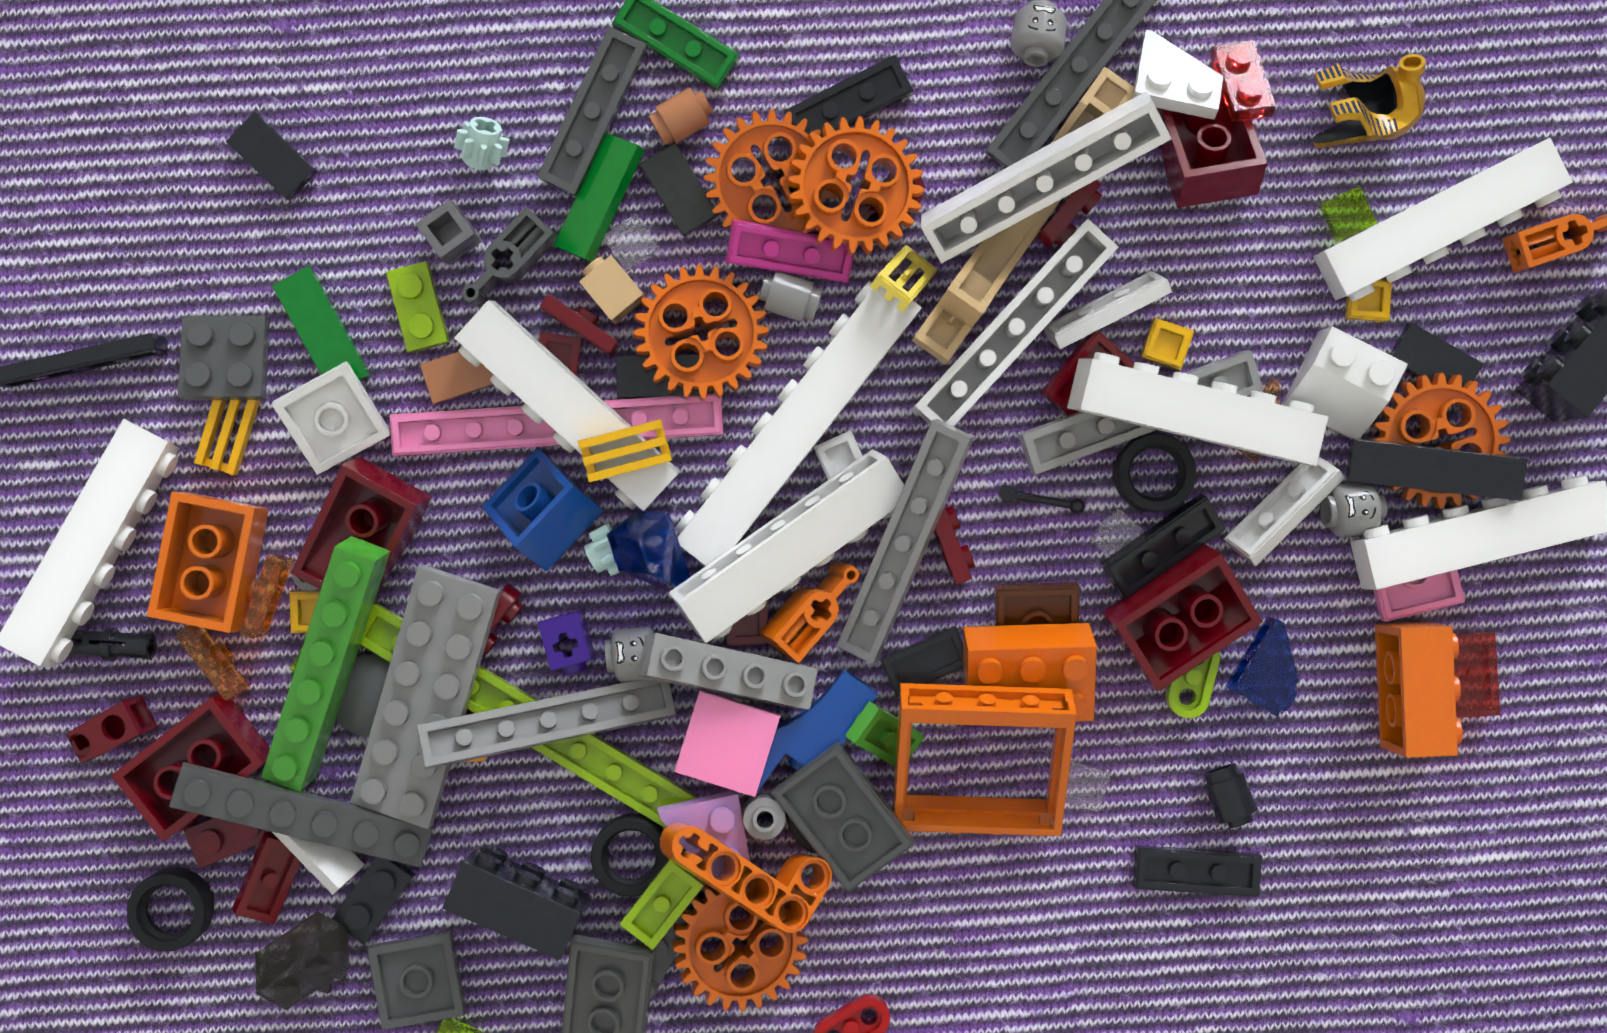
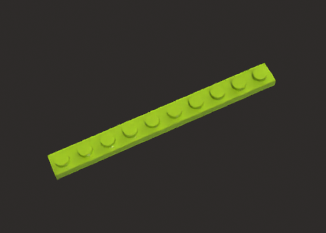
M374 604L360 645L390 662L403 618L380 604ZM480 665L467 709L473 713H479L537 701V699ZM595 734L531 747L664 828L667 826L660 819L656 807L700 798Z

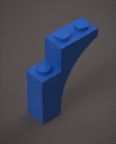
M842 668L826 691L811 705L810 710H804L793 718L778 724L757 793L785 753L791 757L788 763L794 769L799 770L838 740L843 746L847 740L846 733L869 701L874 702L878 696L877 691L845 668Z

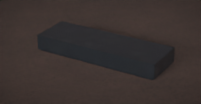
M893 55L784 110V114L788 111L792 113L791 125L794 126L804 118L807 119V126L804 132L809 135L812 131L819 129L821 131L819 136L823 138L822 127L824 123L828 122L837 131L840 119L845 117L850 127L855 124L859 116L865 119L913 95L914 91L896 55Z
M1200 493L1101 562L1100 565L1118 595L1126 600L1226 529L1208 497Z
M1135 845L1133 887L1146 890L1259 897L1262 855L1251 852Z

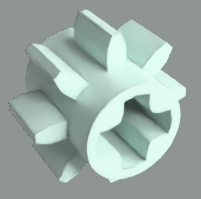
M475 117L471 119L470 123L464 122L463 129H457L454 148L462 150L461 158L466 165L478 170H487L492 168L493 164L498 166L501 157H506L509 139L501 137L503 129H501V126L496 121L486 117Z
M608 523L589 532L592 542L586 544L584 549L591 565L598 573L607 569L610 576H613L632 566L628 558L636 554V549L627 531L622 526L613 530L611 524Z

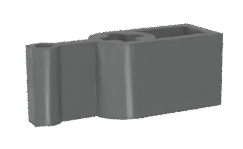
M525 207L488 246L483 259L487 270L473 285H466L462 290L461 296L475 307L484 304L486 295L499 281L513 283L520 280L554 245L557 239L556 234L530 209ZM503 254L510 257L511 262L514 264L509 270L501 267V263L498 261L499 257Z

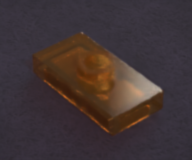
M282 554L267 555L259 580L254 579L248 589L246 602L250 603L239 634L252 639L268 634L293 564V558Z
M187 625L176 634L177 640L224 700L228 701L238 698L251 689L232 664L235 659L229 649L220 642L216 643L205 628Z

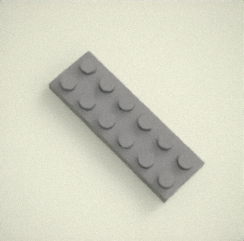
M426 565L417 567L350 803L425 829L433 826L451 764L425 770L417 725L466 715L502 590Z

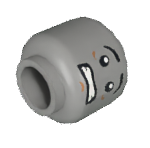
M1034 0L1029 2L1026 6L1020 8L1013 18L1011 50L1024 63L1033 67H1041L1048 62L1058 59L1065 47L1066 16L1058 9L1056 4L1050 1Z
M1340 483L1320 502V516L1323 525L1326 528H1330L1339 537L1361 536L1365 530L1379 527L1381 519H1384L1387 515V502L1384 495L1378 494L1376 488L1369 483Z
M649 626L615 630L611 640H605L607 672L614 673L616 679L620 682L651 680L638 677L637 672L643 652L645 635L655 633L654 630Z

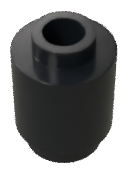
M1231 763L1206 772L1204 777L1207 783L1204 785L1218 823H1227L1229 828H1236L1253 821L1251 814L1256 812L1258 808L1243 771L1239 772L1236 764Z

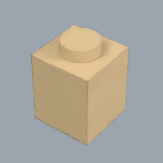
M612 255L605 260L600 256L592 261L583 270L585 277L579 281L615 325L641 304L642 297L646 298Z

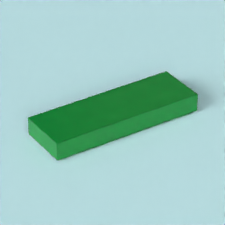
M626 0L612 22L613 27L646 43L648 49L717 92L740 57L739 53L654 0Z
M608 133L605 134L553 246L590 263L594 260L645 150Z
M307 266L272 285L321 375L347 361L360 382L372 376L312 267Z

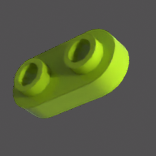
M1220 651L1167 685L1165 700L1173 713L1190 719L1196 718L1206 711L1210 703L1220 663ZM1184 689H1190L1192 692V699L1188 703H1181L1179 699L1180 692Z

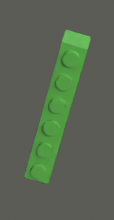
M350 536L334 547L261 778L301 792L317 777L382 580L390 550Z

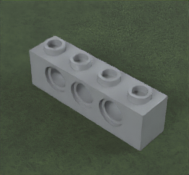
M652 633L645 635L637 676L793 710H810L818 668Z

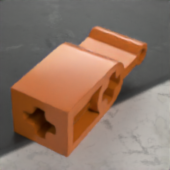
M1570 214L1502 238L1513 273L1587 248L1593 240L1594 231H1607V214L1597 217L1592 223L1583 215ZM1568 231L1570 234V239L1565 240L1563 237V232ZM1541 243V247L1529 249V246Z
M837 561L831 564L828 569V575L816 588L805 586L796 590L759 634L784 658L799 664L835 622L839 612L836 598L849 584L855 583L858 580L860 572L853 565ZM815 600V602H814L813 605H814V607H815L817 610H816V612L813 614L814 609H813V607L811 606V604H812V602Z

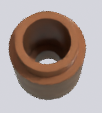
M688 87L656 106V112L648 117L664 145L672 141L677 144L710 125L707 116L712 114L713 110L701 90L694 94L691 88Z

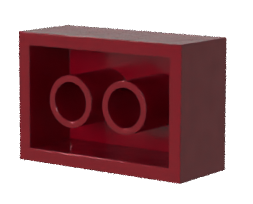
M226 692L210 697L112 774L111 777L162 842H165L181 834L204 816L169 807L182 762L252 778L264 768L270 747Z

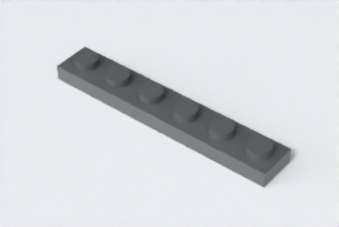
M1103 0L989 145L985 154L1003 168H1007L1040 150L1156 0Z
M182 762L169 804L171 808L420 868L433 831V826L425 829L355 804L303 791L297 792L287 787Z

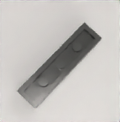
M610 26L608 27L537 175L539 180L575 197L577 196L605 134L608 133L648 49L646 43Z

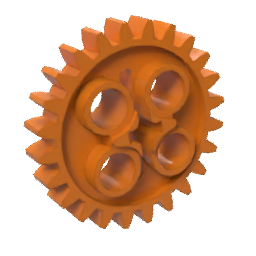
M774 109L769 110L766 121H762L757 111H753L751 125L748 126L739 117L736 119L738 129L736 134L727 128L722 130L728 142L726 144L713 142L711 145L720 155L718 158H706L705 163L714 167L715 173L703 176V180L715 183V189L707 192L705 196L706 198H718L720 203L713 208L712 213L716 214L725 211L727 217L722 223L723 228L731 225L732 219L803 231L804 225L808 222L807 218H793L795 211L801 207L800 203H789L791 211H784L774 188L771 185L764 187L761 184V179L765 177V172L751 152V146L756 145L759 148L770 172L779 171L782 178L777 180V186L783 196L788 199L791 193L788 185H786V181L790 176L799 175L789 168L791 161L803 160L796 152L800 144L811 147L808 141L809 135L804 132L807 126V119L804 118L794 126L791 125L792 113L789 111L785 114L782 121H777ZM819 129L813 131V132L817 133L818 135H820V133H821V131H820ZM772 139H782L789 145L790 153L785 161H775L770 157L768 145ZM745 159L752 164L754 175L750 181L739 182L733 177L731 167L735 160ZM832 159L833 162H834L835 165H836V164H837V160ZM828 190L821 191L818 195L822 205H824V199L831 200L837 198L835 193ZM760 195L769 197L774 204V212L766 220L756 217L752 210L754 199Z
M859 116L854 127L850 128L845 117H842L838 123L837 131L828 122L824 123L822 127L823 138L812 131L808 136L811 147L800 144L796 151L803 160H792L789 166L790 169L799 174L788 177L786 185L798 189V191L790 194L787 199L788 203H800L801 205L795 211L793 218H807L808 222L803 232L805 234L816 229L819 232L816 239L817 245L821 244L826 238L831 239V252L835 253L841 243L846 244L848 256L854 254L857 245H861L864 253L869 255L873 250L874 241L884 250L889 245L887 234L898 241L903 236L899 225L910 228L914 223V220L907 212L917 213L921 209L922 205L912 198L921 196L924 192L923 187L913 184L914 181L923 175V170L910 168L918 156L917 154L906 156L903 154L902 151L908 143L906 139L897 144L891 141L895 132L894 128L889 129L884 135L880 134V123L878 120L872 124L870 129H865L863 118ZM837 151L845 152L851 158L852 166L849 168L838 167L832 160V154ZM867 152L869 159L859 183L861 190L853 201L849 220L843 221L841 215L852 188L850 182L857 173L862 153ZM877 165L886 167L891 174V181L884 183L876 180L872 174V167ZM825 190L832 191L838 197L839 206L835 208L825 207L819 200V193ZM864 204L873 206L878 212V221L867 222L862 219L859 214V206Z
M698 264L695 276L689 277L686 269L680 267V280L675 281L666 273L664 275L666 288L662 289L652 284L651 292L655 299L642 297L641 305L648 313H635V321L645 326V328L634 330L633 336L635 339L645 341V343L636 347V354L642 356L649 355V358L642 364L643 369L646 371L657 368L653 381L657 384L667 378L669 380L668 393L671 394L678 386L683 387L684 399L687 400L692 390H698L701 401H705L707 390L713 389L718 399H721L723 386L726 384L734 392L738 391V382L736 380L738 376L748 382L751 380L752 375L747 366L760 368L762 361L754 355V352H766L768 345L757 340V338L767 336L769 328L757 325V323L766 318V311L753 310L759 302V296L745 297L749 286L747 282L737 288L733 286L735 273L731 272L724 280L719 279V268L715 266L710 276H704L701 264ZM711 299H718L725 304L727 310L720 316H711L705 312L703 306ZM680 311L686 316L687 321L679 328L669 327L663 320L668 312ZM729 321H736L737 325L732 328L727 327L715 329L716 327H720ZM702 325L704 331H709L706 341H701L698 335H693L695 326ZM687 337L673 345H666L665 343L670 338ZM723 338H730L737 343L739 350L731 356H725L717 351L715 345ZM689 349L698 354L699 361L697 364L689 368L680 366L675 357L682 350Z
M1435 373L1432 384L1426 375L1417 376V388L1410 382L1401 383L1403 396L1394 392L1390 399L1393 406L1391 408L1385 407L1380 413L1385 417L1384 421L1373 422L1370 425L1372 428L1380 431V437L1370 439L1375 441L1411 445L1435 440L1439 437V434L1452 435L1473 428L1474 434L1472 436L1442 442L1437 448L1459 450L1462 445L1466 444L1473 452L1507 455L1498 450L1499 445L1511 442V438L1500 436L1498 431L1509 424L1508 421L1495 420L1494 417L1501 410L1502 406H1487L1486 403L1492 393L1490 391H1482L1476 395L1475 392L1478 384L1476 381H1468L1461 387V375H1452L1448 384L1446 383L1444 373ZM1452 404L1457 405L1461 411V419L1455 426L1448 422L1446 416L1447 410ZM1415 415L1421 423V429L1418 435L1412 438L1407 434L1405 424L1410 416ZM1387 486L1389 490L1394 491L1401 488L1395 486ZM1403 488L1401 493V499L1407 501L1417 494L1416 503L1418 506L1423 507L1428 505L1431 498L1434 508L1444 509L1446 498L1452 506H1461L1462 503L1461 494L1413 488ZM1463 494L1466 498L1471 500H1475L1478 498L1474 495Z
M756 878L750 880L746 886L745 894L747 899L752 898L757 893L758 883ZM705 883L703 886L705 897L701 900L695 896L691 901L694 909L692 911L685 909L681 914L686 924L673 926L675 934L683 938L671 942L674 952L683 953L674 959L677 969L686 968L681 974L684 984L694 981L691 989L695 996L702 994L706 990L705 1000L710 1006L720 997L721 1005L725 1011L730 1007L732 1000L737 1001L741 1012L745 1011L747 1000L753 999L755 1005L761 1008V996L767 994L774 1001L777 1000L774 988L780 985L789 990L790 985L785 976L788 973L792 975H800L801 973L793 962L794 960L806 959V954L797 945L807 943V936L800 931L796 933L782 931L766 924L762 920L757 923L758 918L750 912L742 920L734 921L729 919L732 909L739 905L718 891H713ZM790 902L783 903L780 907L779 917L781 921L785 920L791 912ZM771 932L779 934L778 940L771 947L759 946L760 940L765 934ZM713 936L721 939L719 946L713 951L707 952L700 949L703 941ZM737 937L742 941L744 939L747 940L746 945L743 947L739 944L733 945L732 942ZM723 961L720 969H713L714 965L720 964ZM737 965H750V970L744 977H731V972Z

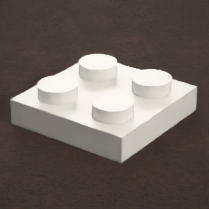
M347 361L279 397L272 403L273 408L317 475L385 439L391 433Z

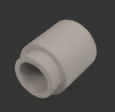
M776 271L774 278L765 277L759 300L766 302L765 311L802 322V319L813 321L823 290L813 287L814 282Z
M756 794L755 797L751 796L744 802L741 809L743 825L752 837L759 840H769L779 835L785 825V812L775 798L767 794ZM763 811L771 813L772 819L769 823L763 826L757 824L759 813Z

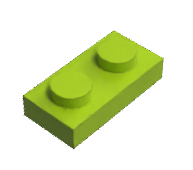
M424 261L387 271L386 274L407 352L414 353L450 343L430 264Z
M668 860L623 917L619 925L653 950L705 883L676 863Z

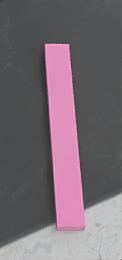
M715 393L707 394L705 401H701L699 396H689L687 400L684 399V396L605 400L631 426L661 419L667 439L724 435L722 398L718 399ZM522 406L390 414L392 456L561 445L552 437L556 431L545 421L541 424L536 423L521 409ZM655 430L640 433L646 440L657 438Z

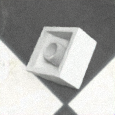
M1331 326L1318 331L1282 405L1288 406L1290 400L1315 405L1313 413L1329 416L1327 428L1351 440L1352 438L1360 439L1389 403L1408 364Z

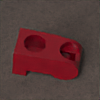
M138 695L117 703L69 731L66 736L81 764H84L155 730L158 726L142 695Z

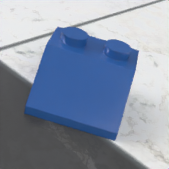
M539 447L482 506L512 545L545 571H548L564 555L566 550L604 511L586 490Z

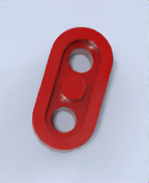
M863 994L820 1019L815 1025L813 1033H827L830 1030H837L840 1033H885L890 1024L889 1008L886 1002L879 996ZM870 1008L875 1010L877 1014L874 1019L865 1020L861 1017V1013L865 1009Z

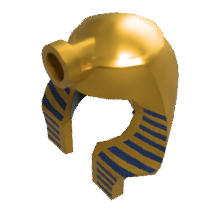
M1418 54L1405 55L1399 60V67L1388 66L1379 75L1351 72L1343 69L1339 63L1328 69L1315 72V79L1320 90L1343 85L1350 98L1329 103V109L1335 122H1344L1313 137L1314 146L1316 148H1324L1333 145H1345L1347 143L1393 140L1410 130L1420 120L1425 107V91L1421 84V75L1425 72L1426 67L1425 58Z

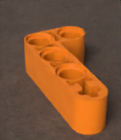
M673 823L668 825L660 836L661 851L669 860L766 924L788 933H796L807 925L832 881V871L829 864L823 859L804 853L790 856L783 864L776 878H773L695 826L685 823ZM682 836L685 837V841L688 844L700 849L697 854L684 851L682 845L679 844L680 838ZM722 856L725 861L724 870L720 875L714 877L711 872L712 863L717 857ZM810 864L813 869L812 877L808 883L803 884L801 880L802 871ZM756 878L758 883L757 893L752 898L747 899L745 894L746 886L750 880ZM789 901L791 912L785 920L781 921L779 917L780 907L783 903Z

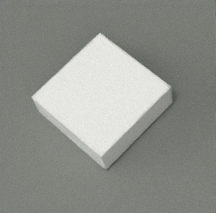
M851 430L813 447L828 480L863 456Z

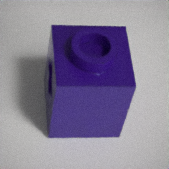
M583 609L537 622L550 671L562 668L563 675H568L588 669L586 661L594 659L596 655ZM564 633H567L569 639L576 638L578 645L572 649L571 655L568 649H560L559 642L564 639Z

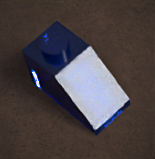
M638 510L606 534L619 572L656 587L673 589L690 578L669 512Z
M1266 617L1225 688L1278 717L1281 711H1287L1294 702L1297 695V690L1294 688L1299 682L1284 622L1276 618Z

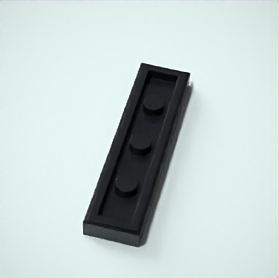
M149 333L1 366L0 387L13 388L166 354L169 351L167 340L164 336Z
M1352 438L1346 480L1521 501L1528 459L1517 456Z

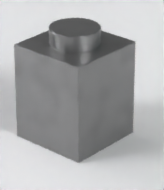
M450 199L416 223V226L439 258L449 265L483 241L460 208Z

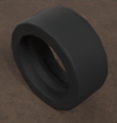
M1163 433L1145 434L1129 441L1117 454L1113 466L1114 485L1120 497L1133 508L1145 512L1168 511L1182 504L1191 494L1197 478L1196 462L1189 448L1179 439ZM1158 448L1167 451L1175 459L1178 465L1179 477L1175 487L1169 493L1161 497L1151 498L1142 495L1134 487L1130 477V468L1133 460L1139 453L1147 449Z
M628 813L613 818L602 827L592 845L591 865L595 877L605 889L619 896L636 897L642 895L669 860L660 848V836L664 829L659 824L642 814ZM628 830L639 831L645 834L653 842L656 851V859L652 869L645 876L637 879H626L617 875L610 867L607 859V850L611 840L619 833Z
M167 868L147 877L132 891L127 903V922L133 936L144 946L158 952L176 951L188 946L209 928L214 915V897L209 885L197 873L185 868ZM165 885H174L181 888L190 897L194 906V917L191 924L179 933H167L160 930L152 922L148 913L150 896L156 889Z

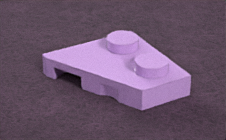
M730 790L656 807L660 819L666 826L673 823H685L700 828L750 862L739 796L736 791ZM682 836L679 843L687 852L697 854L700 849L688 844L685 841V837ZM722 856L717 857L712 863L711 872L714 877L720 875L724 870L725 861Z

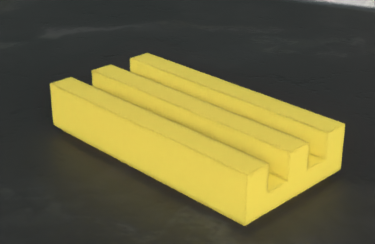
M905 245L876 276L870 287L877 291L882 286L887 290L883 297L890 302L895 296L901 301L897 308L904 312L938 270L912 248ZM905 258H908L912 262L911 265L896 281H893L890 275ZM919 268L922 269L925 273L909 292L902 287Z

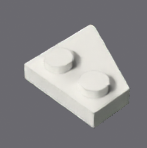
M1146 30L1142 40L1132 99L1148 91L1156 108L1214 120L1219 109L1223 76L1155 32Z

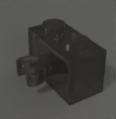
M317 911L256 952V994L288 1010L316 990L329 994L332 991L331 981L333 979H338L343 983L347 982V970L350 969L347 928Z

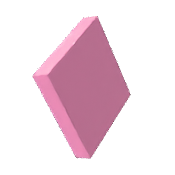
M1458 570L1373 590L1382 622L1465 602Z
M700 690L674 772L755 797L781 714Z

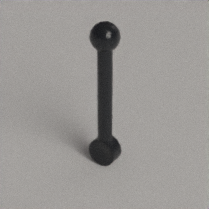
M1009 485L1002 487L999 492L1000 498L1005 502L1017 499L1068 508L1074 514H1080L1085 509V503L1080 498H1074L1070 501L1015 491Z

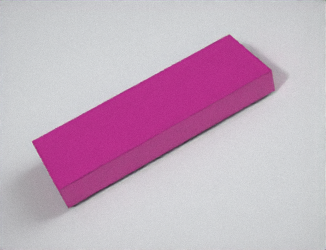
M732 219L725 261L731 264L848 283L854 254L848 256L846 244L841 243L835 253L831 252L832 240L826 238L821 244L817 245L818 233L808 232L804 234L800 230Z

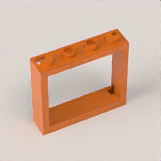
M900 683L892 801L893 812L906 829L913 832L1033 835L1038 837L1061 836L1077 715L1072 689ZM912 723L1054 728L1046 799L907 795Z

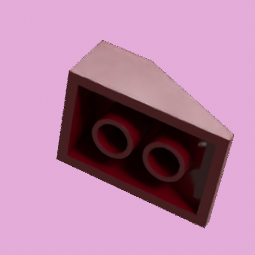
M1232 66L1212 69L1223 76L1219 109L1214 120L1156 108L1172 138L1161 145L1166 176L1177 208L1252 196L1259 193L1268 163Z
M362 457L342 464L291 574L321 590L334 547L350 536L391 551L378 589L379 592L415 534L432 496Z

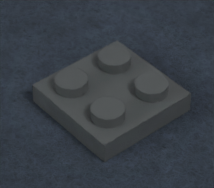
M182 316L177 397L182 400L266 401L270 320L266 316Z
M452 930L371 944L367 948L382 1030L454 1018L466 1014L467 1008Z

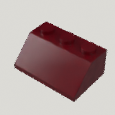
M1206 544L1126 600L1122 598L1101 612L1123 648L1157 692L1263 622L1222 554Z

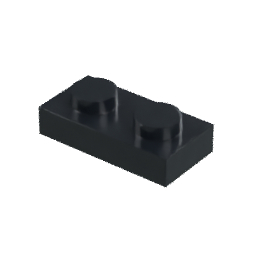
M376 857L330 921L364 945L416 874L399 862Z

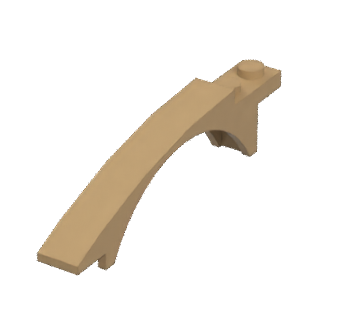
M1104 67L1051 143L1131 100L1134 86L1107 67ZM1062 199L982 241L950 284L912 341L946 365L972 327L985 312L1013 268Z

